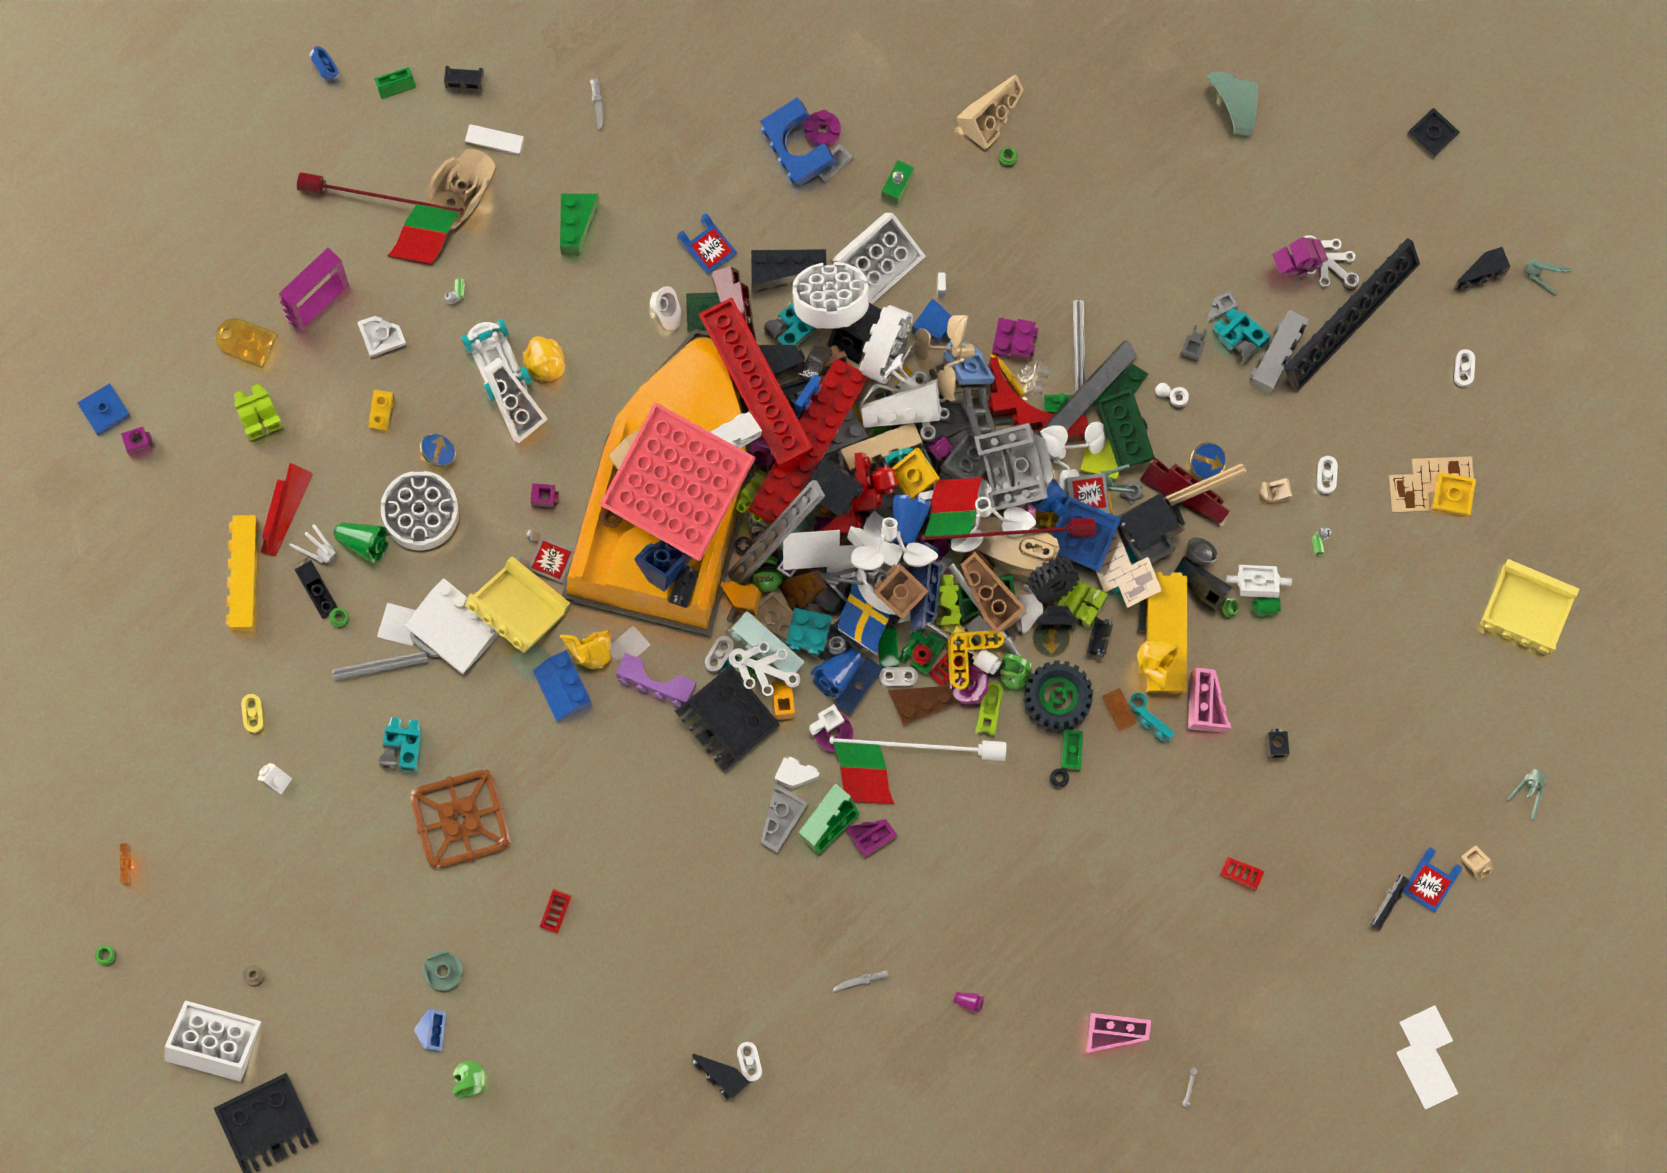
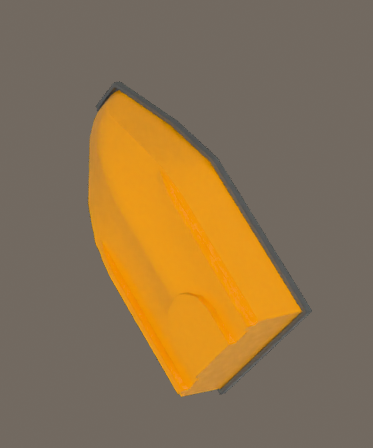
M695 329L639 388L617 415L613 427L605 440L562 597L567 601L711 636L723 591L721 582L726 580L743 513L738 511L736 507L741 491L750 483L754 476L753 464L701 561L692 558L687 564L693 567L694 571L699 572L687 608L668 603L675 581L665 592L648 582L634 560L645 546L650 543L655 544L661 541V539L625 519L616 528L610 529L605 527L602 523L601 515L606 508L600 505L618 471L609 455L626 437L641 428L654 402L661 404L709 432L724 423L732 421L737 415L744 414L740 401L742 396L707 331ZM751 442L740 449L749 453ZM609 517L608 519L610 522L615 520L614 517Z

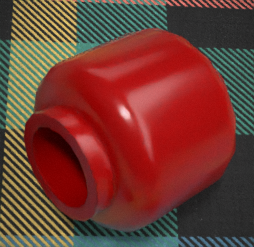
M889 466L875 469V473L871 475L874 489L877 492H882L883 495L894 492L893 488L899 484L895 470L889 468Z

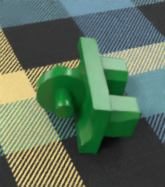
M1060 393V395H1044V412L1055 414L1072 395H1064V393Z

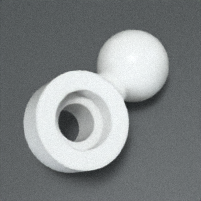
M1159 383L1156 386V394L1161 398L1170 397V403L1173 406L1180 408L1188 403L1189 394L1186 389L1177 387L1171 390L1170 386L1166 383ZM1176 397H1181L1182 400L1177 401Z

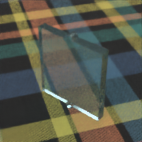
M536 642L525 653L519 650L508 661L517 669L518 674L521 673L531 683L536 678L533 670L551 656L547 653L545 647Z

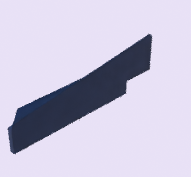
M927 542L919 543L929 547L936 553L938 552V548ZM936 560L922 567L909 565V572L928 590L926 595L910 610L911 630L923 629L926 624L937 619L942 565L936 562Z

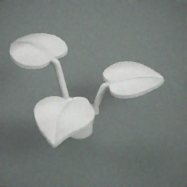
M910 345L904 354L901 353L895 358L883 377L885 381L890 373L901 380L897 385L900 389L874 383L859 402L858 411L860 414L863 402L877 388L898 393L918 386L902 369L905 358L916 350L913 345ZM897 369L901 372V374H902L904 377H901V376L896 372Z
M1092 422L1087 426L1085 431L1087 443L1065 446L1068 434L1063 426H1050L1040 431L1046 441L1050 459H1054V463L1066 469L1060 472L1058 485L1066 493L1067 498L1069 497L1067 478L1077 477L1079 473L1075 469L1070 470V467L1060 460L1066 455L1065 449L1089 446L1090 453H1099L1104 448L1107 439L1105 426L1100 422Z
M982 479L975 503L977 511L974 527L972 526L971 533H982L977 529L980 517H988L991 513L1003 521V531L1030 530L1035 526L1036 521L1034 517L1019 507L1007 508L1004 512V517H1002L995 508L991 507L988 493L992 492L991 486ZM1013 534L1008 536L1020 537L1024 534ZM983 537L951 539V548L956 552H970L980 546Z
M874 511L866 520L863 530L868 534L880 537L876 550L869 546L857 547L852 552L851 564L862 570L879 568L884 562V556L879 554L883 541H892L896 537L902 552H904L903 560L910 566H925L936 560L938 554L929 547L919 543H909L905 548L900 532L897 531L898 522L893 518H883Z

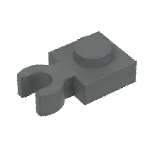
M1195 325L1192 330L1193 337L1187 336L1180 354L1198 361L1205 344L1201 339L1206 336L1207 329H1204L1202 334H1198L1196 332L1197 325Z

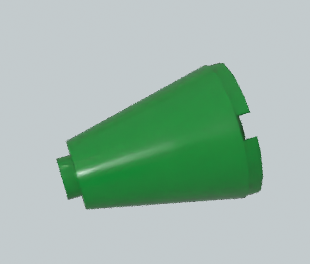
M341 522L339 525H336L333 532L338 542L371 563H376L375 560L380 561L388 547V542H385L386 536L389 537V533L385 526Z

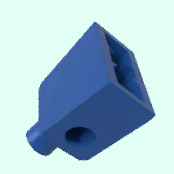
M931 299L913 324L911 332L916 334L918 329H926L930 333V341L940 344L944 337L951 341L947 334V326L952 316L934 299Z
M1052 479L1046 488L1047 498L1030 503L1041 512H1054L1059 516L1065 512L1064 504L1067 500V495L1058 485L1057 481Z

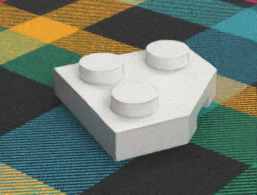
M377 316L357 322L371 358L406 345L399 325L386 322Z

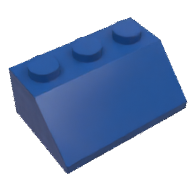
M567 650L548 658L533 670L535 678L557 722L592 706L591 699Z

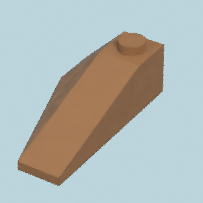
M976 552L961 563L962 570L983 619L996 634L1011 627L1026 614V608Z

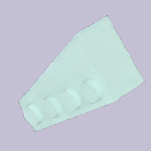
M748 611L741 613L725 631L744 646L746 650L758 646L762 641L768 642L770 646L768 652H760L755 655L759 659L776 653L780 648L786 649L788 655L785 660H777L768 664V666L789 673L796 672L804 663L798 655ZM761 644L760 649L762 651L767 650V645ZM784 651L778 652V656L780 658L785 657L786 654Z

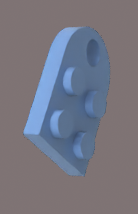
M949 342L946 347H953V345ZM975 346V354L972 359H964V362L951 366L959 385L992 384L995 379L982 354ZM951 350L944 351V357L948 364L958 360L956 357H953Z

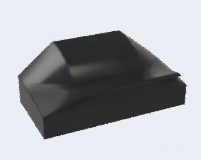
M1048 606L1043 615L1037 620V630H1075L1077 625V618L1071 613L1068 606Z

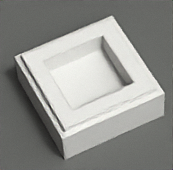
M938 273V297H944L946 293L945 273Z

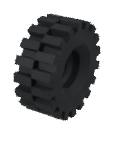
M1056 557L1055 560L1053 558L1049 559L1048 563L1043 562L1041 567L1035 568L1036 571L1030 574L1032 577L1028 578V586L1040 603L1047 604L1049 601L1053 603L1056 599L1059 601L1062 596L1066 597L1069 595V591L1072 592L1074 590L1073 586H1077L1079 575L1069 559H1066V557Z

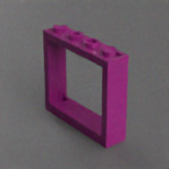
M327 248L279 293L280 304L285 312L284 316L288 319L287 322L293 329L298 328L302 331L349 287L342 260L331 249ZM330 274V278L300 307H297V303Z

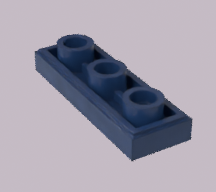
M867 657L842 695L835 702V706L851 716L883 667ZM859 684L862 688L857 689L855 686Z

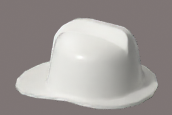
M665 286L658 292H653L650 300L651 311L659 317L665 329L670 331L676 330L681 325L683 315L675 290L672 287Z

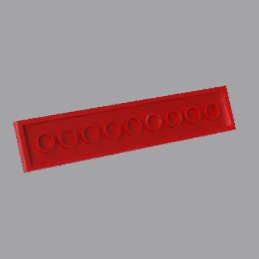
M731 297L700 313L701 321L751 415L761 428V434L779 468L813 452L814 449L733 298Z
M837 358L834 360L820 384L822 387L819 393L813 396L809 408L805 410L799 420L814 451L782 468H779L775 461L748 507L749 512L773 523L802 492L869 379L859 369Z

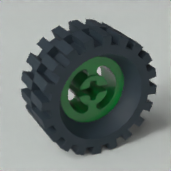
M1055 660L1051 665L1050 662L1044 663L1042 668L1039 666L1035 673H1032L1029 677V682H1027L1025 688L1024 707L1028 709L1027 715L1029 718H1034L1033 723L1036 726L1038 724L1043 725L1042 729L1047 731V728H1051L1053 733H1057L1061 729L1062 733L1064 730H1068V728L1073 730L1077 727L1078 723L1081 724L1085 720L1092 705L1093 689H1091L1092 683L1090 679H1086L1087 674L1084 671L1082 673L1078 671L1079 666H1069L1070 662L1068 661L1060 664V660ZM1061 686L1054 688V691L1050 693L1049 701H1045L1044 693L1048 688ZM1067 694L1071 695L1072 702L1067 708L1062 710L1053 709L1061 708L1066 703ZM1059 695L1062 696V697H1061V700H1060V699H1057V700L1054 699L1055 696H1057V697H1058Z

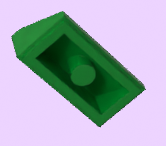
M409 67L374 78L381 99L416 88Z
M897 627L884 629L879 639V665L883 669L886 667H899Z

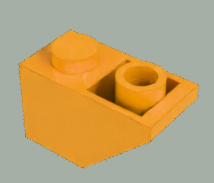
M728 581V583L721 582L723 591L738 613L748 611L751 615L757 616L762 596L757 586L753 584L739 585V583L734 581Z
M785 681L771 682L775 719L795 718L792 688L788 687Z

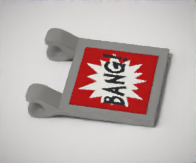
M1105 473L1067 478L1069 497L1110 514Z
M528 530L527 539L538 542L530 562L521 557H517L516 560L531 572L562 584L570 567L575 548L543 536L534 530Z

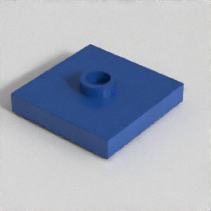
M110 383L77 402L97 435L130 416Z

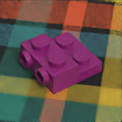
M999 318L992 354L1028 362L1029 356L1034 355L1035 345H1032L1033 338L1037 339L1039 328L1035 327L1036 322Z

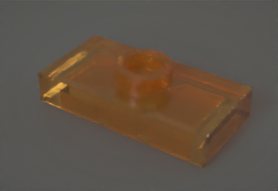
M1120 688L1102 696L1119 731L1137 723Z
M121 843L120 882L124 886H130L131 870H134V859L131 858V847L129 844Z

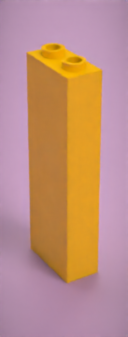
M1154 572L1162 591L1146 598V642L1148 640L1177 643L1179 653L1170 668L1166 670L1164 690H1160V687L1146 675V692L1185 693L1187 691V576H1182V573L1177 572L1170 573V576H1163L1162 572Z

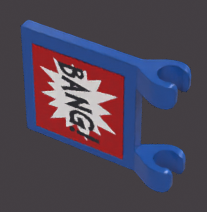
M704 214L701 216V222L707 228L705 231L691 241L686 233L681 231L677 234V239L708 275L737 254V251L716 227L710 216Z
M1428 848L1411 875L1410 882L1405 887L1403 893L1431 911L1436 912L1462 871V867L1456 864L1450 874H1446L1429 863L1436 851L1433 848Z

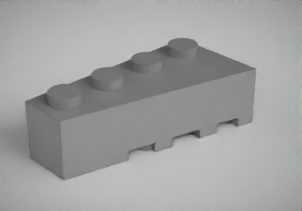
M1290 309L1288 310L1284 320H1280L1275 329L1277 330L1275 337L1271 336L1267 346L1269 348L1267 352L1263 351L1261 354L1259 368L1255 367L1250 375L1253 378L1251 385L1269 394L1272 393L1284 370V366L1302 337L1309 319Z

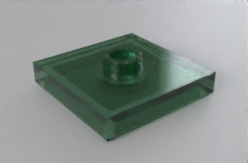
M717 292L686 294L687 331H694L695 329L706 331L699 314L721 303Z

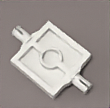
M1239 565L1238 576L1226 575V583H1237L1240 587V596L1279 598L1280 585L1291 586L1292 578H1280L1277 573V566Z

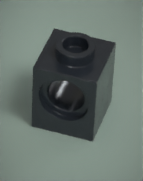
M1282 729L1270 730L1271 732H1268L1266 735L1268 759L1287 758L1290 754L1288 731H1282ZM1273 740H1280L1282 742V746L1276 747L1273 744Z

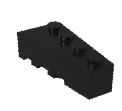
M826 249L751 250L752 293L765 288H774L777 285L791 284L806 268L823 263V266L827 265Z

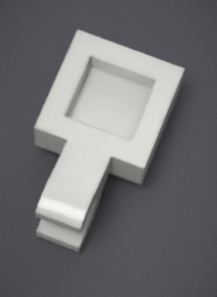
M832 705L817 715L819 720L811 724L809 730L812 735L817 734L824 727L829 732L844 723V719L835 705Z

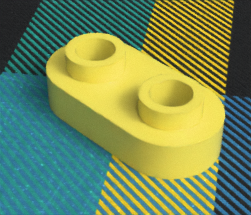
M248 694L241 702L243 724L248 732L258 733L264 726L262 703L257 695ZM254 702L255 707L249 708V704ZM253 721L258 722L257 726L252 727L251 723Z

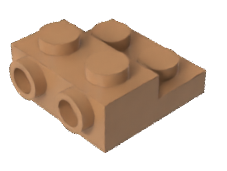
M899 563L897 566L893 564L886 573L889 575L884 580L880 578L874 584L875 590L873 593L903 619L926 595L928 590Z

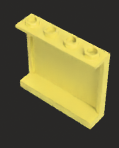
M511 556L507 560L505 567L474 595L469 594L465 606L472 613L480 617L484 623L495 629L500 636L505 637L511 642L515 648L525 653L566 615L571 603Z
M1508 559L1504 564L1480 625L1484 626V629L1487 631L1501 633L1506 639L1520 641V644L1525 647L1532 646L1542 654L1552 655L1556 650L1555 646L1573 601L1579 592V588Z

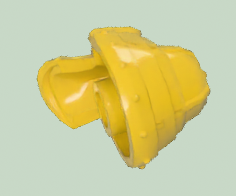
M539 336L533 337L528 343L526 352H523V362L532 378L543 383L553 382L562 376L566 366L564 361L565 355H563L562 347L558 345L556 340H547Z
M609 630L589 634L582 638L581 641L576 636L560 634V638L569 648L572 657H575L576 664L592 670L603 668L610 661L611 634Z
M1148 640L1140 645V649L1137 652L1139 673L1147 675L1151 681H1154L1160 687V690H1164L1166 670L1170 668L1179 653L1177 643Z

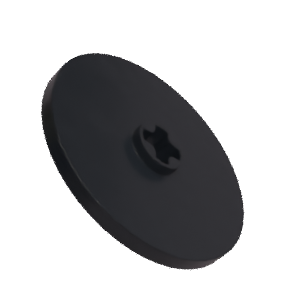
M827 567L811 568L809 573L819 571V573L827 574ZM841 582L837 587L848 599L852 584ZM826 584L827 588L814 599V602L828 611H842L846 602L829 584Z

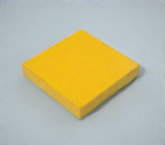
M919 448L914 449L892 467L897 475L898 486L905 495L910 496L909 499L915 500L919 493L925 492L940 479Z
M1439 472L1432 510L1470 517L1476 479Z

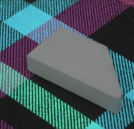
M1231 291L1213 299L1207 318L1208 323L1224 316L1231 308L1235 310L1239 308Z

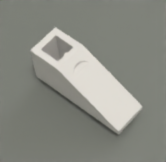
M853 526L850 527L847 536L856 548L869 546L876 550L880 541V537L868 534L864 530ZM883 541L879 554L884 556V562L876 570L887 574V570L893 564L897 566L903 555L901 548L896 544Z

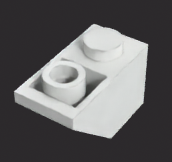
M1034 594L1019 595L1017 598L1026 608V614L1016 622L1017 632H1021V637H1026L1037 623L1038 618L1043 615L1042 603L1036 599Z
M784 757L774 782L794 790L818 781L820 773L813 766L807 765L805 767L799 764L800 762L792 757L787 759Z

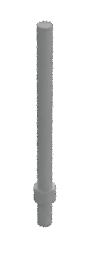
M954 563L950 564L947 568L980 611L967 580ZM1002 631L1001 633L1004 636L1002 646L1004 649L1007 648L1011 654L1020 657L1021 654L1014 646L1012 638Z

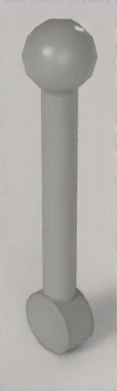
M1195 1067L1190 1069L1191 1076L1186 1099L1182 1103L1184 1108L1190 1107L1189 1099L1193 1081L1198 1073Z

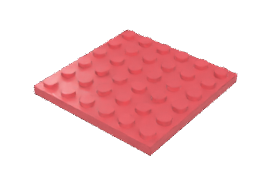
M654 402L600 505L696 560L701 561L756 457L661 404Z

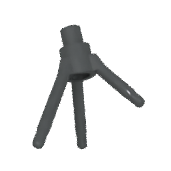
M856 567L840 572H828L827 574L820 572L825 583L829 584L845 602L848 599L837 587L838 582L857 585L864 584L863 581L840 578L841 575L858 571Z

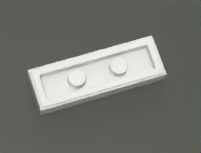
M469 124L465 144L519 156L524 136Z

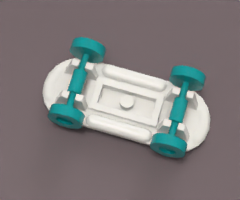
M503 318L497 320L498 325L492 322L479 323L469 331L468 336L466 334L460 336L467 353H472L485 381L483 386L490 402L496 401L483 369L496 358L505 362L526 391L527 386L532 384L526 367L520 368L506 337L510 334Z

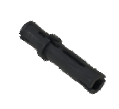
M1399 874L1394 885L1388 889L1385 900L1370 922L1373 928L1380 931L1397 901L1401 900L1402 893L1410 882L1405 876Z

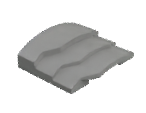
M1029 423L974 437L978 454L984 457L992 492L988 493L992 508H995L997 511L1047 498L1046 488L1054 478L1052 463L1045 439L1033 433Z

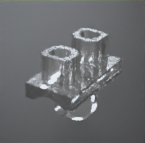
M1037 358L1033 372H1030L1031 366L1026 365L1025 370L1020 369L1018 371V376L1022 378L1020 383L1026 384L1027 380H1030L1025 395L1031 396L1032 393L1043 394L1046 384L1036 380L1038 376L1048 379L1051 368L1042 364L1043 360Z

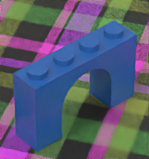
M796 97L760 120L763 126L761 127L763 134L766 137L769 136L772 141L769 143L771 148L780 155L778 158L783 168L786 167L788 169V178L792 183L795 182L801 186L836 164L837 161L829 147L824 143L802 156L791 155L788 152L786 140L789 132L795 126L811 117L803 102Z

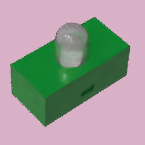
M897 160L881 191V197L898 204L914 173V167Z

